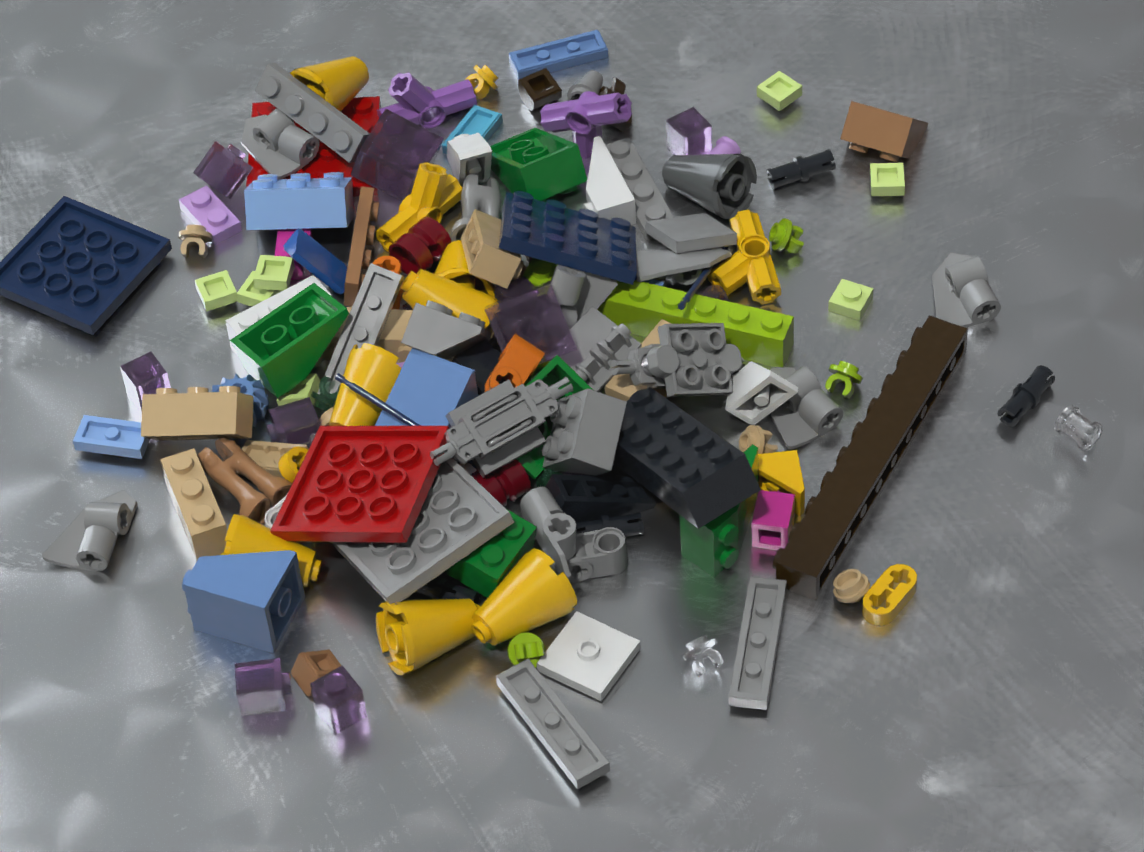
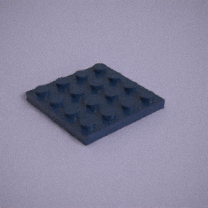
M506 191L502 208L499 249L632 285L637 273L636 228L631 226L629 221L616 217L611 220L598 218L599 215L589 209L576 211L566 208L565 204L556 200L543 202L534 199L531 194L523 191H515L514 193Z
M63 196L0 262V295L93 335L171 251V241L166 237Z

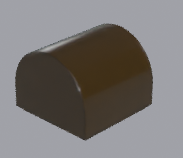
M547 68L518 80V90L521 99L530 111L562 97V89Z

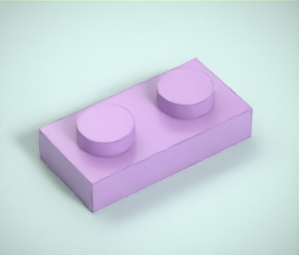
M207 185L179 199L180 208L195 225L206 227V231L212 234V241L210 242L213 245L242 231L241 222Z

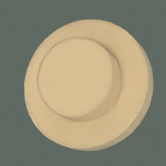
M848 569L841 572L833 582V593L836 599L842 603L860 601L870 588L867 576L857 569Z

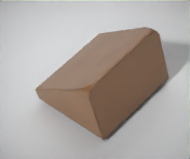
M330 649L299 653L291 670L292 677L308 697L326 690L348 676Z

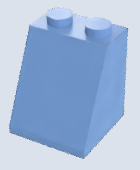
M412 348L386 403L421 426H449L451 428L446 418L447 413L478 396L475 370ZM383 409L375 426H408Z
M291 550L202 556L198 558L192 570L189 569L185 573L182 582V589L185 591L188 604V613L191 616L195 631L270 653H275L305 599L297 553Z

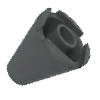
M742 154L673 155L665 162L662 169V176L666 186L722 219H731L738 211L748 209L754 194L749 193L751 183L756 184L757 182L756 168L753 161Z

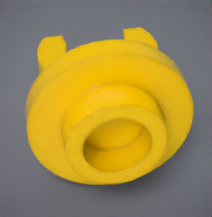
M476 64L473 68L477 73L469 75L465 80L469 79L476 97L481 100L489 93L490 86L494 90L498 88L495 83L498 77L487 65L480 68Z

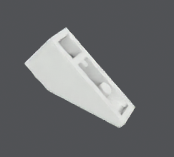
M601 136L594 137L586 185L587 203L583 204V209L596 212L599 215L598 218L611 220L616 217L629 221L631 225L636 224L635 199Z

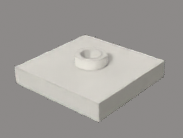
M576 611L545 651V656H542L536 663L537 670L602 702L641 649L640 640Z

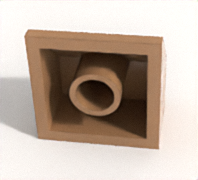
M851 101L840 139L850 142L849 149L868 153L869 148L880 151V158L898 162L899 157L910 159L927 130L928 122Z

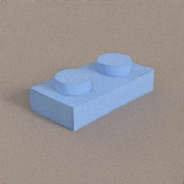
M83 415L73 439L75 450L142 459L150 439L141 437V422Z

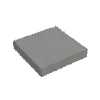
M706 213L646 221L645 232L676 254L729 247L737 244V233Z

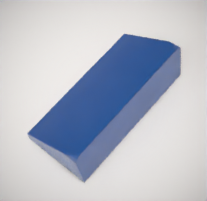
M298 228L283 245L284 250L337 294L342 295L345 289L346 264L306 232Z

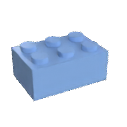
M342 172L324 173V178H311L309 173H296L290 175L291 179H278L276 174L258 175V180H253L244 190L246 230L346 228L354 218L352 177H344Z

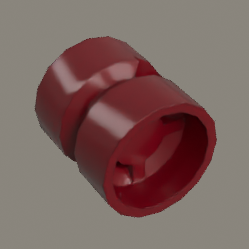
M423 217L408 230V233L401 235L389 246V256L399 260L401 272L405 276H408L411 271L417 274L420 269L428 271L433 263L438 262L446 246L452 240L448 232L438 221L431 217Z
M517 459L484 478L481 477L478 470L470 474L505 508L507 506V499L514 502L531 489L529 477Z

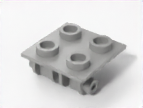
M592 306L545 357L551 361L558 355L594 391L599 392L614 376L610 371L615 369L610 368L611 362L613 360H628L629 351L640 348L642 344L630 335L631 331L624 324L616 325Z

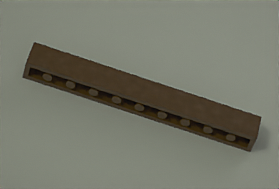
M929 315L922 328L917 327L915 329L909 349L907 351L903 350L898 357L896 370L893 374H887L882 385L881 394L878 398L874 397L870 401L863 423L858 422L854 427L848 447L843 446L837 456L835 468L832 472L827 471L824 475L817 497L812 496L809 499L804 518L800 523L796 522L793 525L786 547L779 548L775 554L772 566L776 569V579L787 580V590L817 600L966 354L968 328Z

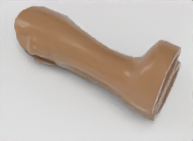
M223 437L215 441L216 449L224 461L211 449L205 447L197 454L203 470L240 503L239 515H244L264 525L266 512L287 495L292 483L285 478L274 476L263 469L233 440ZM238 475H242L248 478L259 489L260 492H258L256 489H254L252 486L246 483Z

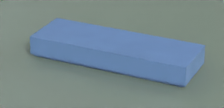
M599 30L508 53L509 62L518 80L544 68H547L551 73L609 57L608 48Z

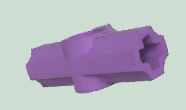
M399 72L391 79V85L388 89L390 95L399 103L377 110V115L382 131L387 136L417 125H421L426 129L435 128L445 120L446 115L473 107L474 104L477 105V100L469 79L433 90L430 87L424 86L409 72L405 74Z
M585 91L576 100L546 104L540 111V124L546 132L552 131L557 133L572 130L573 143L578 144L581 157L588 159L592 154L594 137L601 136L602 138V125L627 122L632 115V102L627 94L621 95L619 92L599 96L594 92Z

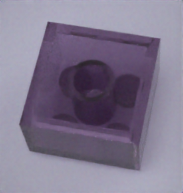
M385 109L361 147L351 176L403 201L412 192L420 163L428 162L434 164L444 138Z
M552 281L540 284L485 307V312L501 352H503L515 333L545 352L539 364L552 360L556 355L560 357L577 350L576 341Z

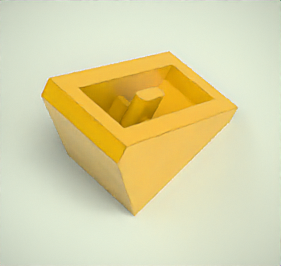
M797 450L758 454L760 489L795 494V514L801 516L805 512V487Z

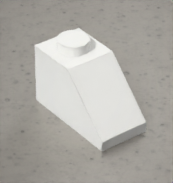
M479 133L472 135L460 134L447 141V159L453 176L458 179L460 185L463 186L465 177L470 174L478 175V184L487 182L491 171L492 150L485 139Z
M751 361L731 376L733 393L727 394L725 410L746 423L755 425L797 394L798 387L771 370Z

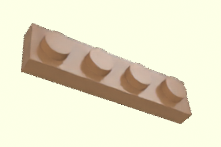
M361 186L345 279L344 306H353L366 275L363 274V269L368 270L371 263L372 250L367 249V245H374L376 226L371 225V221L377 222L379 213V202L373 201L374 188Z

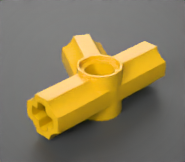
M428 162L420 163L411 194L404 198L398 213L376 230V239L381 243L383 249L389 252V246L401 235L408 233V230L423 217H431L441 223L443 214L461 200L462 186L458 179L447 174V170L440 165Z
M749 209L738 211L730 219L731 230L737 233L736 247L738 251L713 268L708 275V281L712 284L714 291L722 297L730 295L747 282L753 301H757L761 305L773 303L777 297L781 296V287L770 254V242L764 235L758 213H753Z

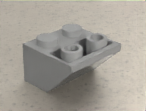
M428 300L426 306L419 303L415 304L401 343L447 360L486 339L490 340L492 333L484 328L486 322L481 321V319L463 312L460 313L459 318L451 316L453 310Z
M589 388L559 399L557 402L558 411L550 416L553 424L550 436L547 437L543 445L542 454L545 458L542 468L594 476L611 471L627 402Z

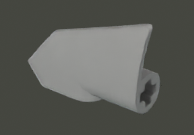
M278 108L269 115H261L245 120L241 140L242 145L269 174H276L278 179L288 177L302 169L313 160L319 150V140L295 126L294 121Z
M715 248L676 254L672 250H636V280L638 282L650 279L666 281V275H673L680 284H693L702 273L703 268L711 267L719 261L731 257V251Z
M950 252L932 274L936 318L966 328L988 322L1000 312L1001 305L988 283L987 272L979 256L972 257L970 255Z
M557 265L545 301H539L534 309L525 339L533 345L534 336H541L546 339L555 337L560 341L592 306L596 309L601 306L618 285L617 281Z
M803 366L798 370L794 367L770 369L798 387L797 394L770 413L788 449H795L806 445L830 432L840 423L843 417L842 409L821 389L817 377L808 367Z
M534 488L521 499L520 508L523 519L537 526L535 539L543 552L555 561L552 566L559 575L561 572H564L567 577H570L571 573L567 560L576 553L575 520L570 515L563 513L548 488Z
M123 489L106 498L88 503L60 536L42 553L43 559L53 564L74 569L91 571L106 569L118 535H125L129 530L138 505L136 500Z

